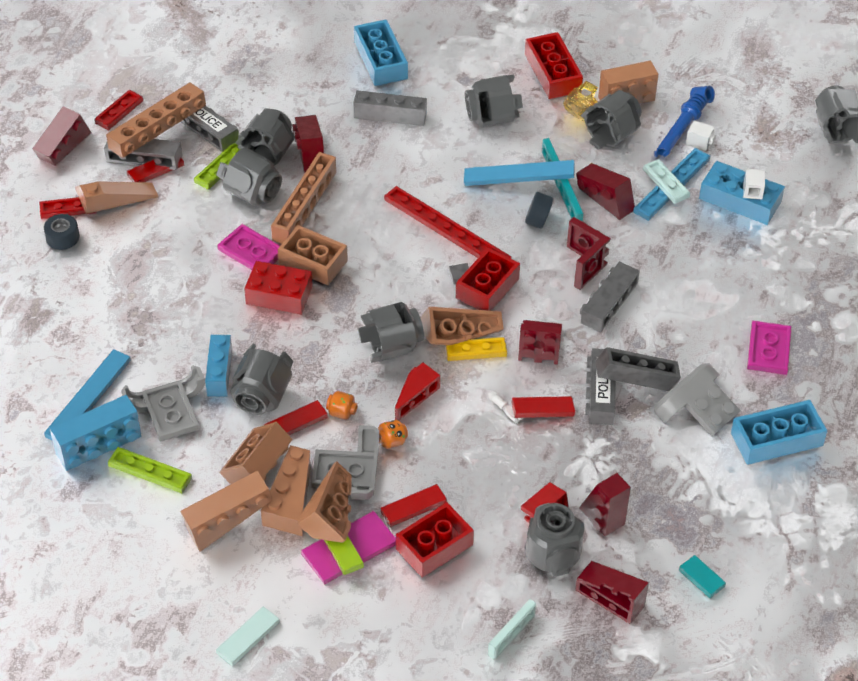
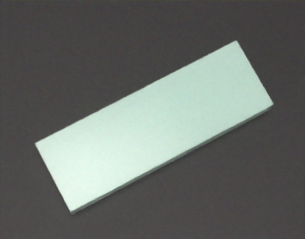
M659 159L643 166L646 174L674 204L690 198V192Z
M529 599L490 641L488 656L496 659L534 618L536 612V603Z
M263 606L216 649V654L233 667L280 623L279 618Z

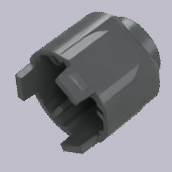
M514 74L481 79L473 84L471 90L465 91V104L470 121L476 120L480 127L513 122L515 118L519 117L518 109L523 108L521 94H512L510 83L514 81Z
M838 85L824 89L815 99L817 106L816 114L824 137L828 143H842L852 139L855 143H858L857 92L854 89H845Z
M621 90L612 95L611 93L593 106L590 105L581 114L589 133L593 137L589 143L598 149L605 146H616L640 128L642 110L638 100L633 95Z
M265 108L260 115L256 114L244 131L240 133L235 143L248 147L253 152L271 161L274 164L273 166H275L293 143L295 136L291 131V121L286 114L276 109Z
M239 144L238 149L240 151L234 155L229 164L220 163L216 176L223 180L225 191L252 206H258L262 202H271L281 188L282 176L271 161L253 152L248 147H243Z
M403 302L368 310L366 314L361 315L364 326L357 328L360 342H371L374 351L371 354V363L407 355L413 352L417 342L424 340L423 324L416 308L408 309L407 305Z
M253 343L243 354L244 356L232 378L233 385L230 393L235 404L240 409L250 414L260 415L278 408L291 380V367L294 361L286 351L282 352L279 357L272 352L255 349L256 345Z
M546 503L538 506L535 509L534 518L531 517L525 544V557L538 569L552 572L553 577L569 574L570 568L579 561L581 556L584 523L564 505Z

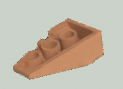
M97 181L75 186L86 214L158 198L153 184L148 182Z
M428 307L420 316L424 337L431 344L453 345L504 330L502 313L500 311Z
M337 461L332 465L303 510L298 525L312 538L343 543L346 541L351 528V521L348 520V513L351 512L348 496L351 495L352 475Z

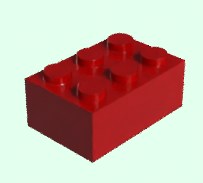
M487 247L456 282V299L478 310L492 311L519 280L520 263Z
M255 261L244 288L245 302L248 305L302 315L313 287L312 271Z
M448 502L396 534V550L421 578L473 546L474 530Z

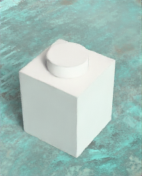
M694 120L688 130L686 145L707 151L709 145H713L716 135L713 134L715 127Z
M746 169L743 198L762 199L765 189V170Z

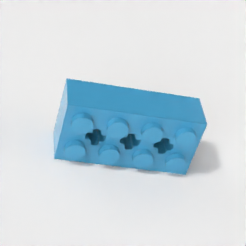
M387 19L354 26V43L374 86L408 79V62Z
M716 161L701 183L699 199L768 225L782 202L785 186L765 179L762 199L743 198L746 171Z
M127 395L50 428L55 454L66 471L142 437L138 412Z
M811 400L736 417L733 420L731 435L747 465L821 447L824 445L827 429Z

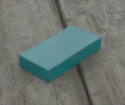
M693 555L679 566V571L708 598H712L726 585V582L696 555Z

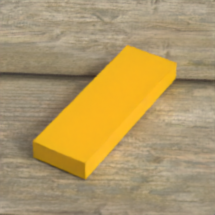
M505 337L473 339L453 345H445L448 361L507 357Z

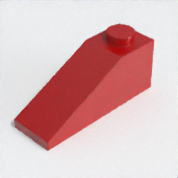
M424 362L412 368L408 374L395 405V420L400 421L440 389L441 375Z

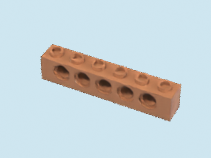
M189 82L107 133L108 148L121 158L126 157L206 106L204 91Z
M321 152L317 154L272 223V241L282 244L297 225L303 226L336 174V157Z

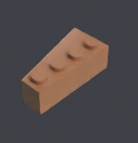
M290 445L270 489L272 501L261 509L262 526L303 536V530L298 525V521L307 503L311 470L310 450Z
M257 470L180 512L189 535L199 552H201L270 503L272 497L268 486Z

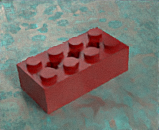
M558 32L525 40V56L548 99L582 92L583 75Z

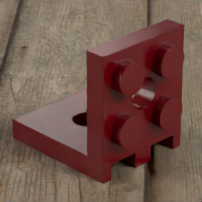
M573 217L569 220L567 248L581 255L576 262L574 287L581 290L608 265L604 258L609 254V248L606 245L610 242L611 238Z
M523 320L520 328L518 361H522V357L534 358L536 363H542V359L554 360V364L558 365L562 324Z

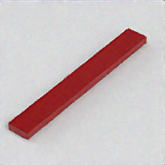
M395 186L384 195L386 202L477 258L487 247L512 258L509 254L398 186Z

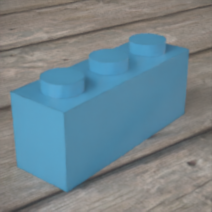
M231 335L210 336L205 378L208 397H227L232 358Z

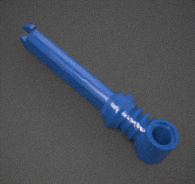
M698 86L691 89L689 100L681 105L682 114L658 146L657 151H654L656 158L658 155L668 156L691 121L698 120L701 117V111L707 103L714 101L715 91L712 86Z

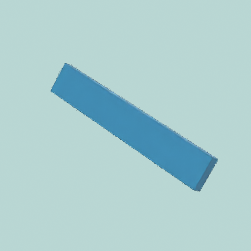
M694 148L671 173L684 186L710 160V155ZM656 186L634 207L633 213L649 221L670 199Z
M574 160L465 168L464 185L474 186L574 178L575 175Z
M113 349L47 428L44 436L52 440L50 428L90 411L130 363V356Z

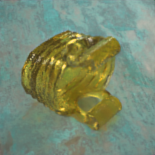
M585 81L579 88H573L571 93L567 95V98L563 100L564 108L577 119L585 121L581 114L590 105L593 106L597 103L593 96L598 87ZM582 89H587L591 92V94L587 96L583 95L581 93Z

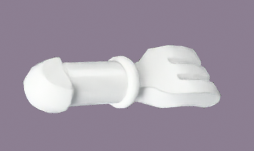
M492 391L489 393V399L497 404L501 410H504L506 415L515 424L524 419L514 418L512 406H509L508 402H505L496 392Z

